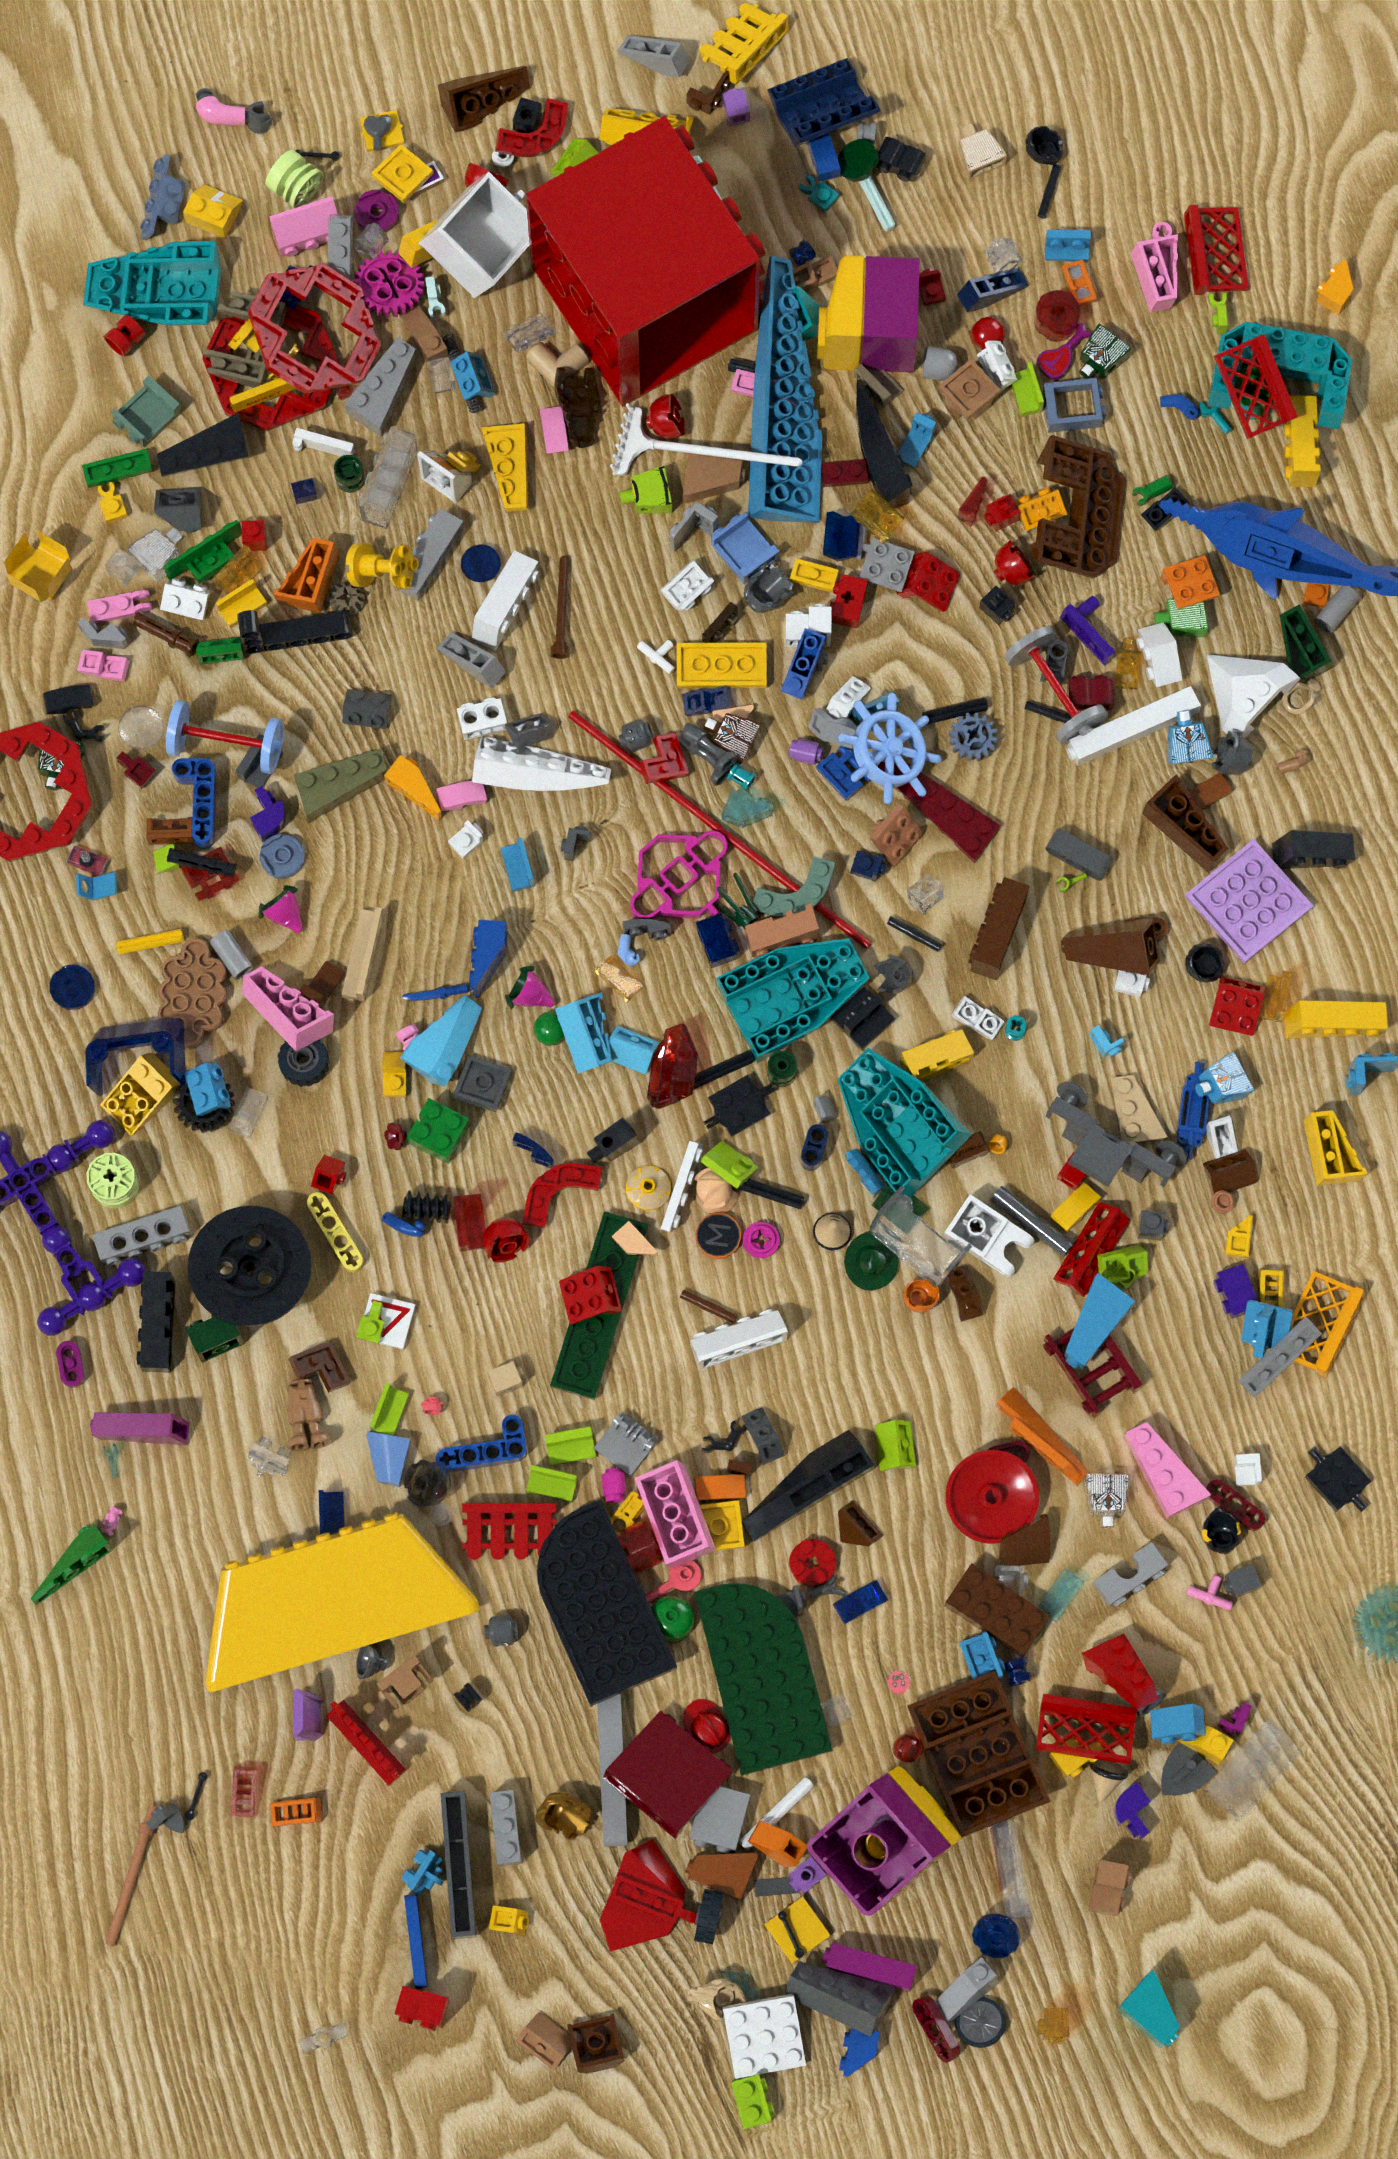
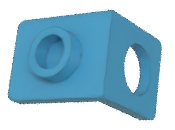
M112 872L93 878L76 874L77 895L92 901L116 895V873ZM82 881L87 885V892H84L82 888Z

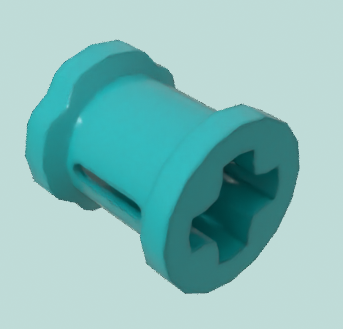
M737 762L729 772L727 780H733L741 785L744 791H747L753 783L756 774H751L741 768Z
M1014 1015L1007 1020L1005 1034L1008 1039L1018 1041L1024 1037L1027 1023L1023 1017ZM1012 1025L1015 1027L1020 1026L1019 1032L1016 1029L1011 1030Z

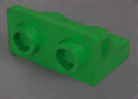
M240 637L197 643L196 652L199 665L244 660L243 645Z

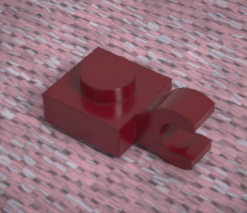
M122 751L116 758L118 759L117 762L127 769L124 775L141 789L156 774V770L139 756L133 761Z

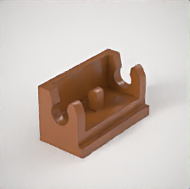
M192 817L169 820L147 818L146 839L148 844H194Z

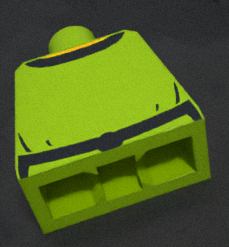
M664 466L632 476L630 478L631 489L619 491L621 504L634 502L635 510L638 514L672 513V501Z

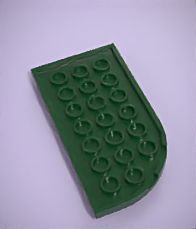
M723 1584L694 1592L741 1776L833 1752L805 1640L798 1621L789 1608L770 1592L747 1584Z

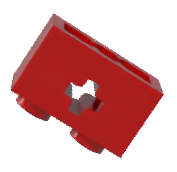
M841 574L840 582L835 581L833 594H836V600L830 603L831 623L858 628L867 589V579ZM846 598L850 599L848 604L844 603Z

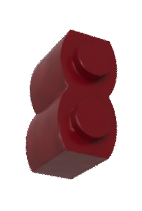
M1083 675L1073 676L1067 682V695L1078 711H1084L1096 705L1104 706L1106 711L1113 710V679L1105 675L1095 676L1094 679H1087Z

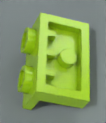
M759 2074L731 2082L743 2130L772 2122L771 2117L775 2116L772 2102H766L764 2093L768 2092L765 2078L760 2079Z

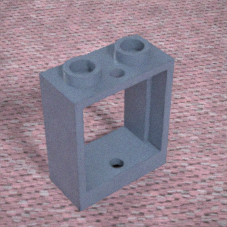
M1097 378L1044 383L1042 392L1048 433L1101 427L1102 419L1106 418L1105 407L1100 405L1103 392L1102 386L1097 384ZM1091 390L1094 415L1067 418L1057 417L1055 393Z

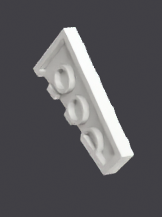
M689 1141L661 1226L663 1230L672 1232L673 1228L677 1229L681 1215L678 1214L681 1206L684 1207L688 1198V1193L686 1192L689 1184L691 1185L694 1180V1170L701 1159L704 1144Z

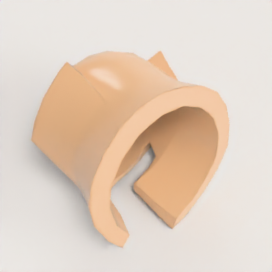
M706 1168L693 1178L697 1181L695 1185L696 1200L704 1211L711 1214L726 1213L735 1205L739 1194L732 1190L730 1183L711 1169Z

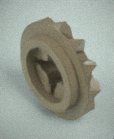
M343 581L335 585L330 592L329 603L335 612H349L350 616L358 613L364 606L365 595L361 587H354L350 582ZM344 591H347L349 596H353V598H350L349 606H347L345 600H341L344 597Z

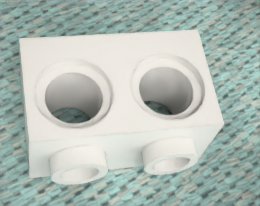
M487 698L482 703H466L461 708H457L464 741L506 731L505 724H507L501 698ZM491 711L499 714L496 718H489L487 716ZM470 716L477 719L471 724L465 722L466 718Z

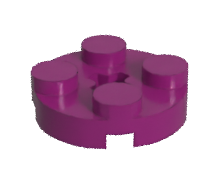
M370 190L362 194L358 199L354 210L355 218L358 225L366 233L371 235L384 233L397 224L399 215L398 204L391 194L383 193L381 190ZM377 207L378 210L382 209L383 211L379 216L372 215L373 208Z

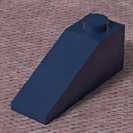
M1017 267L970 279L958 292L957 296L968 313L984 309L1027 288L1029 285Z

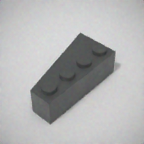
M799 1961L789 1977L785 1995L793 1993L795 2001L871 2037L890 2008L896 1987Z

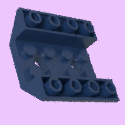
M848 58L767 89L778 120L795 147L881 112L872 96L866 97L858 85L855 69Z

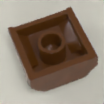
M614 2013L610 2014V2016L581 2023L567 2024L578 2073L589 2074L617 2067L625 2062Z

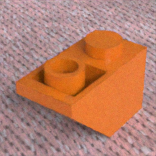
M762 1821L757 1823L748 1840L750 1844L784 1868L797 1866L807 1848L805 1843L790 1832Z

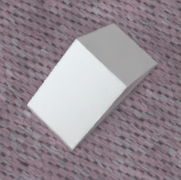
M1230 1115L1207 1123L1205 1132L1215 1159L1238 1152Z

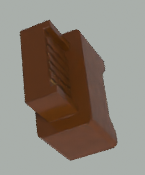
M979 1131L972 1134L948 1159L953 1169L978 1157L987 1155L989 1147L982 1132Z

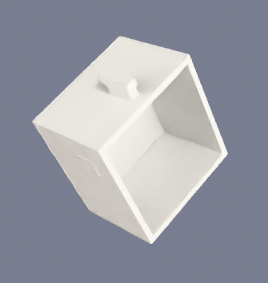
M488 172L467 187L418 244L432 255L473 298H476L494 286L530 245L527 209L519 202L525 196V193L522 190H518L512 195Z

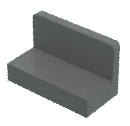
M259 734L256 739L263 740L264 736ZM250 747L236 769V774L239 779L255 788L264 786L271 774L261 772V748ZM283 751L280 753L279 761L283 756Z

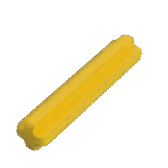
M176 929L117 941L116 948L118 954H124L183 942L184 938L182 930Z

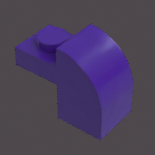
M263 786L254 791L264 810L251 816L250 820L261 841L265 842L269 837L278 834L283 829L286 813L282 800L276 802L270 790L266 792Z
M1137 1782L1125 1790L1117 1799L1114 1806V1818L1118 1826L1127 1821L1128 1825L1126 1828L1134 1838L1138 1836L1141 1840L1150 1832L1136 1813L1146 1807L1151 1801Z

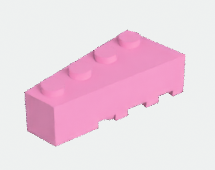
M262 966L243 976L242 994L295 1051L333 1032L334 1014L329 1010L325 1012L319 1008L318 1003L313 1000H307L301 996V992L297 989L287 987L282 979Z

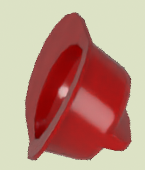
M705 1699L692 1701L684 1711L683 1721L686 1729L694 1735V1739L701 1745H707L712 1750V1754L721 1752L730 1741V1730L727 1722L713 1702Z

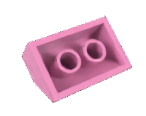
M332 196L269 216L273 236L281 257H292L300 251L306 249L313 250L321 244L328 243V218L331 214H338Z

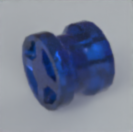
M804 239L799 242L798 247H793L789 250L790 256L798 266L816 258L814 249Z

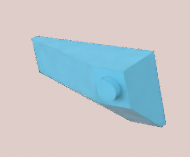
M464 995L448 1008L441 1018L429 1024V1028L422 1034H417L410 1041L400 1059L429 1082L445 1087L459 1065L482 1008L468 996Z

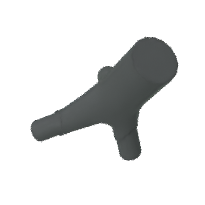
M832 1576L826 1584L808 1590L810 1599L827 1594H837L845 1597L846 1592L835 1588L836 1585L833 1584L836 1580L835 1576Z

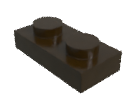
M730 602L702 634L703 643H717L724 634L723 630L727 626L731 627L736 622L738 607Z

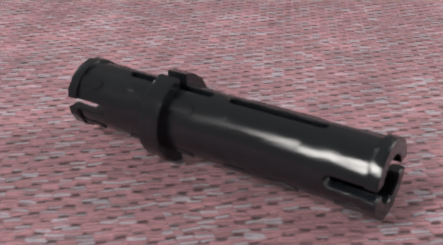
M173 848L169 849L167 856L168 863L171 862L208 871L210 875L216 873L233 878L237 866L235 863L217 860V857L208 858Z

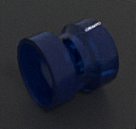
M1025 1657L1004 1663L1005 1672L1009 1674L1008 1682L1010 1687L1033 1680L1031 1673L1026 1669L1027 1661Z

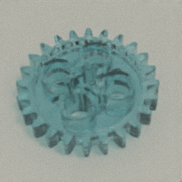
M1385 1586L1383 1593L1378 1588L1375 1589V1597L1368 1593L1366 1597L1369 1602L1365 1600L1359 1602L1363 1609H1355V1612L1360 1617L1353 1618L1354 1622L1359 1623L1358 1626L1353 1628V1631L1360 1632L1355 1639H1363L1364 1643L1360 1648L1368 1647V1656L1375 1652L1377 1661L1381 1656H1384L1385 1663H1388L1391 1657H1393L1395 1663H1398V1613H1390L1387 1607L1388 1603L1398 1605V1587L1395 1586L1393 1591L1390 1592L1388 1586ZM1378 1608H1381L1383 1610V1613L1386 1617L1379 1613ZM1370 1617H1377L1380 1620L1381 1625L1379 1628H1374L1370 1625ZM1393 1620L1396 1622L1394 1628H1387L1386 1625ZM1384 1636H1392L1395 1640V1645L1393 1647L1387 1646L1384 1643Z

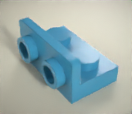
M1047 230L1045 237V260L1079 261L1083 259V261L1087 262L1089 260L1091 230Z
M466 351L451 361V366L464 400H470L476 395L490 398L496 394L482 355Z

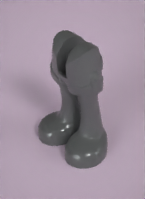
M692 723L685 724L679 741L692 755H698L713 767L714 772L710 780L715 786L720 785L727 779L733 765L737 762V757L732 752L724 750L709 740L708 735L700 727Z

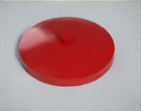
M982 1450L967 1456L953 1469L946 1484L945 1504L953 1524L964 1535L981 1543L999 1544L1001 1537L1006 1534L1016 1532L1024 1524L1030 1526L1039 1506V1489L1034 1474L1021 1459L1001 1450Z

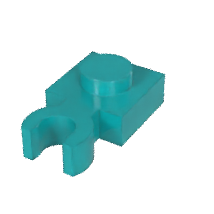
M808 175L806 181L811 185L805 187L800 183L799 190L804 194H810L808 201L826 213L839 199V194L824 182H821L819 186L816 185L815 179Z

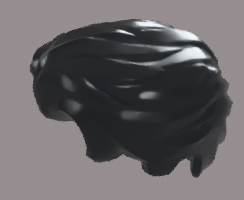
M1047 126L1035 127L1030 130L1025 143L1026 151L1031 159L1045 165H1055L1062 159L1064 152L1062 150L1063 141L1058 133Z
M1211 944L1194 945L1185 958L1188 974L1200 982L1209 983L1216 981L1221 977L1225 968L1221 950Z

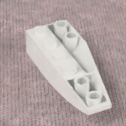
M481 737L474 760L472 782L520 790H571L608 784L611 769L530 745L516 748L512 740L502 741L493 737Z

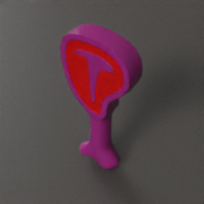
M1084 323L1078 324L1075 335L1058 349L1046 350L1039 354L1037 367L1044 376L1058 381L1067 373L1072 360L1071 353L1073 348L1082 339L1090 338L1092 335L1090 331L1086 330V325Z

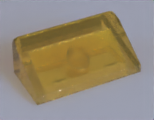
M612 955L595 967V972L627 1003L644 987Z

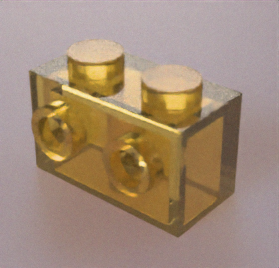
M1044 2008L1041 2010V2019L1037 2020V2034L1042 2035V2041L1048 2040V2045H1060L1069 2038L1068 2008Z

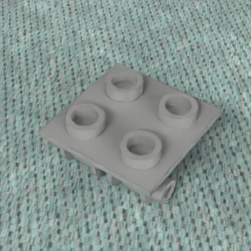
M872 537L859 578L867 579V586L869 587L877 584L902 592L914 551Z
M621 1412L619 1416L617 1415L614 1418L613 1424L598 1441L594 1449L631 1476L659 1439L625 1413Z

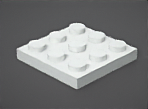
M793 1993L722 2007L735 2079L806 2066Z

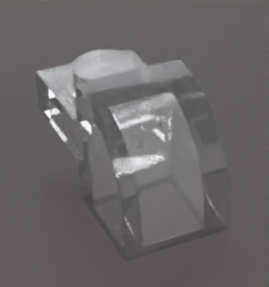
M376 223L368 224L356 238L355 242L357 245L354 249L360 255L368 253L374 259L389 242V239Z

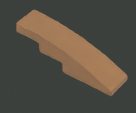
M827 256L813 264L807 262L794 268L795 286L801 287L806 292L834 280L838 268L833 256ZM766 279L761 280L764 288ZM764 292L759 295L762 302Z

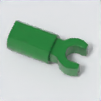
M1165 475L1147 484L1145 488H1135L1132 495L1141 494L1144 497L1138 501V506L1146 504L1149 498L1153 499L1171 490L1173 487L1168 476Z

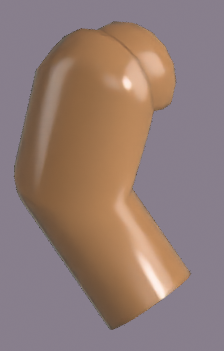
M1298 750L1295 753V759L1278 763L1281 774L1297 770L1309 762L1307 751Z

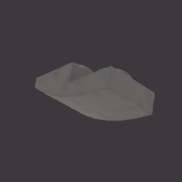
M652 919L623 921L624 934L631 937L640 936L644 931H647L649 939L662 940L671 934L670 924Z

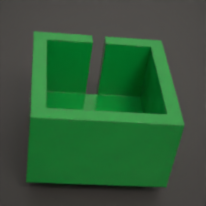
M428 1098L419 1114L420 1121L416 1119L407 1136V1141L413 1147L449 1164L470 1126V1121L464 1115Z

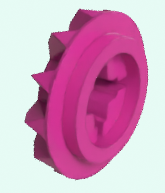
M753 1223L743 1234L744 1248L754 1258L765 1259L773 1255L779 1247V1234L769 1223ZM760 1231L763 1238L768 1240L764 1242L763 1249H761L759 1243L754 1242V1240L758 1239Z

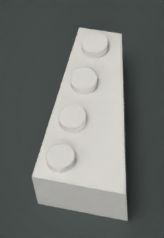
M514 550L474 617L471 641L496 652L513 617L516 616L522 600L526 599L531 583L534 584L539 576V571H537L538 561Z

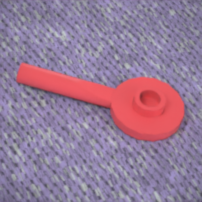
M690 1561L675 1568L671 1567L669 1570V1580L645 1595L648 1604L673 1588L684 1592L695 1589L701 1580L699 1566L694 1561Z

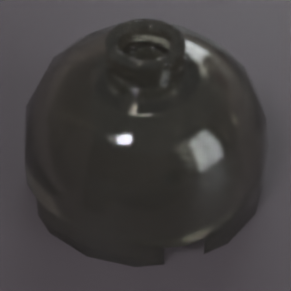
M418 1460L419 1462L409 1467L405 1475L404 1487L408 1488L410 1495H407L409 1501L417 1506L430 1507L438 1505L450 1492V1475L446 1468L438 1462Z

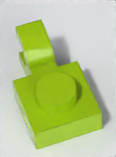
M1222 293L1220 302L1214 300L1213 294L1208 295L1209 305L1216 310L1212 314V327H1216L1217 335L1225 334L1228 326L1225 305L1226 293Z
M372 1302L369 1317L362 1315L356 1335L357 1339L379 1345L385 1321L379 1320L383 1308L381 1302Z

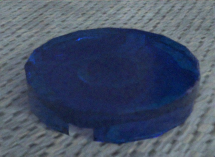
M66 965L62 967V969H59L52 975L49 983L50 994L54 1002L67 1010H78L85 1007L95 994V982L92 975L87 969L79 965Z
M1001 1914L982 1916L976 1921L972 1932L975 1946L977 1945L984 1955L992 1958H1004L1008 1954L1014 1953L1021 1938L1020 1930L1016 1923L1009 1917Z

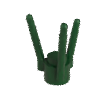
M734 873L733 876L748 907L742 905L739 908L720 887H717V891L735 910V915L718 903L715 904V907L732 919L739 927L742 926L745 929L746 925L752 924L757 920L758 916L755 913L758 910L752 904L738 874Z

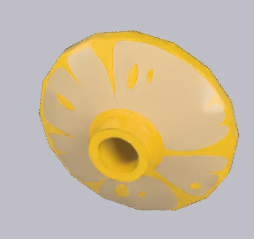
M642 1166L635 1169L629 1175L626 1182V1195L629 1201L636 1208L642 1210H655L662 1207L668 1201L671 1193V1182L667 1174L654 1166ZM645 1183H651L653 1187L647 1190L644 1188Z

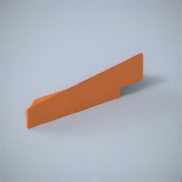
M1011 1388L996 1405L999 1410L1013 1420L1009 1424L1008 1429L1078 1486L1089 1471L1016 1388Z

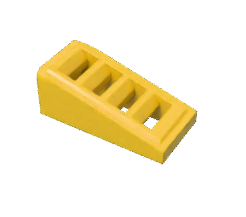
M1258 1270V1302L1277 1305L1283 1308V1270ZM1265 1277H1277V1282L1265 1281ZM1265 1286H1277V1291H1265ZM1265 1296H1277V1300H1265Z

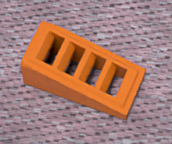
M320 1798L270 1803L272 1827L318 1823L323 1820ZM309 1804H311L312 1817H310ZM299 1805L303 1807V1818L301 1819ZM289 1806H293V1819H292V1820H290V1807H289ZM280 1807H283L284 1810L283 1821L280 1819Z

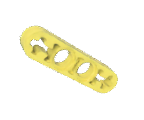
M320 1192L312 1193L307 1199L309 1211L343 1267L348 1272H358L363 1266L362 1255L327 1197ZM316 1198L319 1201L323 1200L321 1205L325 1211L319 1218L317 1215L321 1214L317 1206L312 1207L314 1205L313 1200ZM327 1217H333L336 1220L335 1226L331 1229L323 1226V1221ZM339 1236H344L348 1240L347 1245L343 1248H338L334 1244L335 1239ZM351 1247L354 1249L350 1250V1254L352 1255V1257L354 1259L357 1257L359 1258L356 1261L357 1265L354 1267L352 1264L347 1265L349 1259L345 1253Z

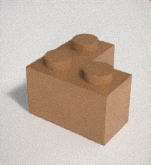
M1099 1860L1096 1864L1088 1911L1115 1917L1119 1911L1123 1912L1125 1898L1121 1897L1122 1891L1130 1885L1132 1872L1128 1871L1129 1865Z

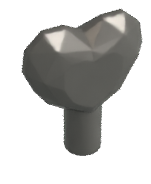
M381 115L378 118L368 116L364 120L365 130L373 137V150H382V137L387 134L392 124L391 118L388 115Z

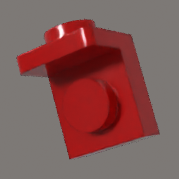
M926 269L919 274V289L924 306L946 301L940 279V269Z

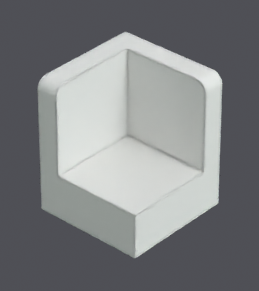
M1260 1453L1239 1454L1234 1457L1236 1485H1260L1262 1482Z

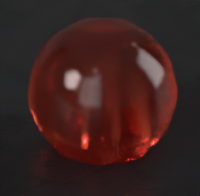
M903 1734L895 1739L892 1750L897 1759L913 1763L920 1758L922 1745L920 1740L913 1734Z

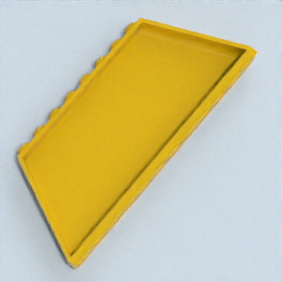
M397 1512L387 1514L383 1520L376 1522L375 1519L366 1520L361 1523L362 1526L352 1528V1526L343 1527L338 1530L339 1533L333 1535L329 1533L320 1534L313 1541L307 1542L304 1539L294 1542L293 1547L284 1549V1546L271 1549L269 1554L261 1556V1553L248 1556V1560L238 1562V1560L227 1562L220 1571L205 1676L208 1692L218 1691L473 1614L480 1610L477 1597L405 1515H398Z

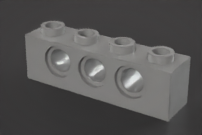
M181 1206L92 1234L100 1261L103 1265L112 1266L120 1263V1259L126 1257H140L144 1251H158L165 1248L166 1244L172 1242L174 1244L183 1243L191 1234ZM162 1226L171 1227L168 1234H159V1229ZM140 1233L148 1234V1239L145 1242L137 1241V1236ZM117 1241H126V1246L123 1249H115Z

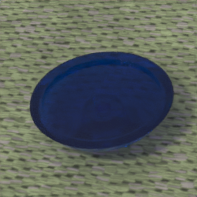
M487 545L472 546L465 551L461 558V569L464 575L474 582H487L493 579L501 567L499 554Z

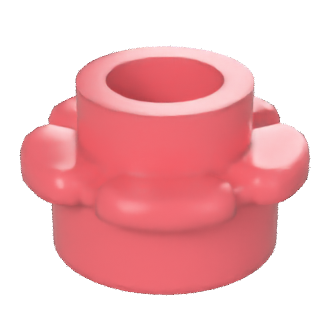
M427 1397L425 1401L421 1402L423 1413L428 1415L440 1414L444 1403L439 1402L438 1397Z

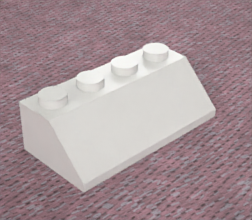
M765 1310L759 1313V1317L753 1319L745 1317L738 1320L736 1325L729 1327L728 1324L715 1328V1332L709 1334L701 1332L694 1335V1339L690 1340V1345L699 1370L787 1341L788 1331L779 1311Z

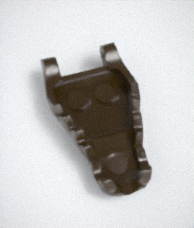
M557 367L554 384L555 395L568 426L570 443L578 448L590 447L595 442L593 426L596 423V409L599 405V392L595 383L594 369L585 368L584 379H565V368Z

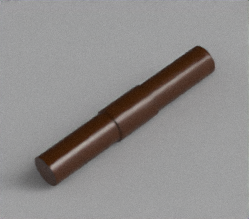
M683 1290L680 1295L681 1299L733 1324L738 1315L686 1290Z

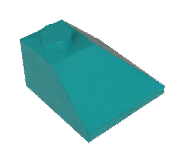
M797 286L793 289V294H795V298L799 303V309H797L799 321H802L803 325L801 333L803 341H806L818 335L820 305L801 287Z

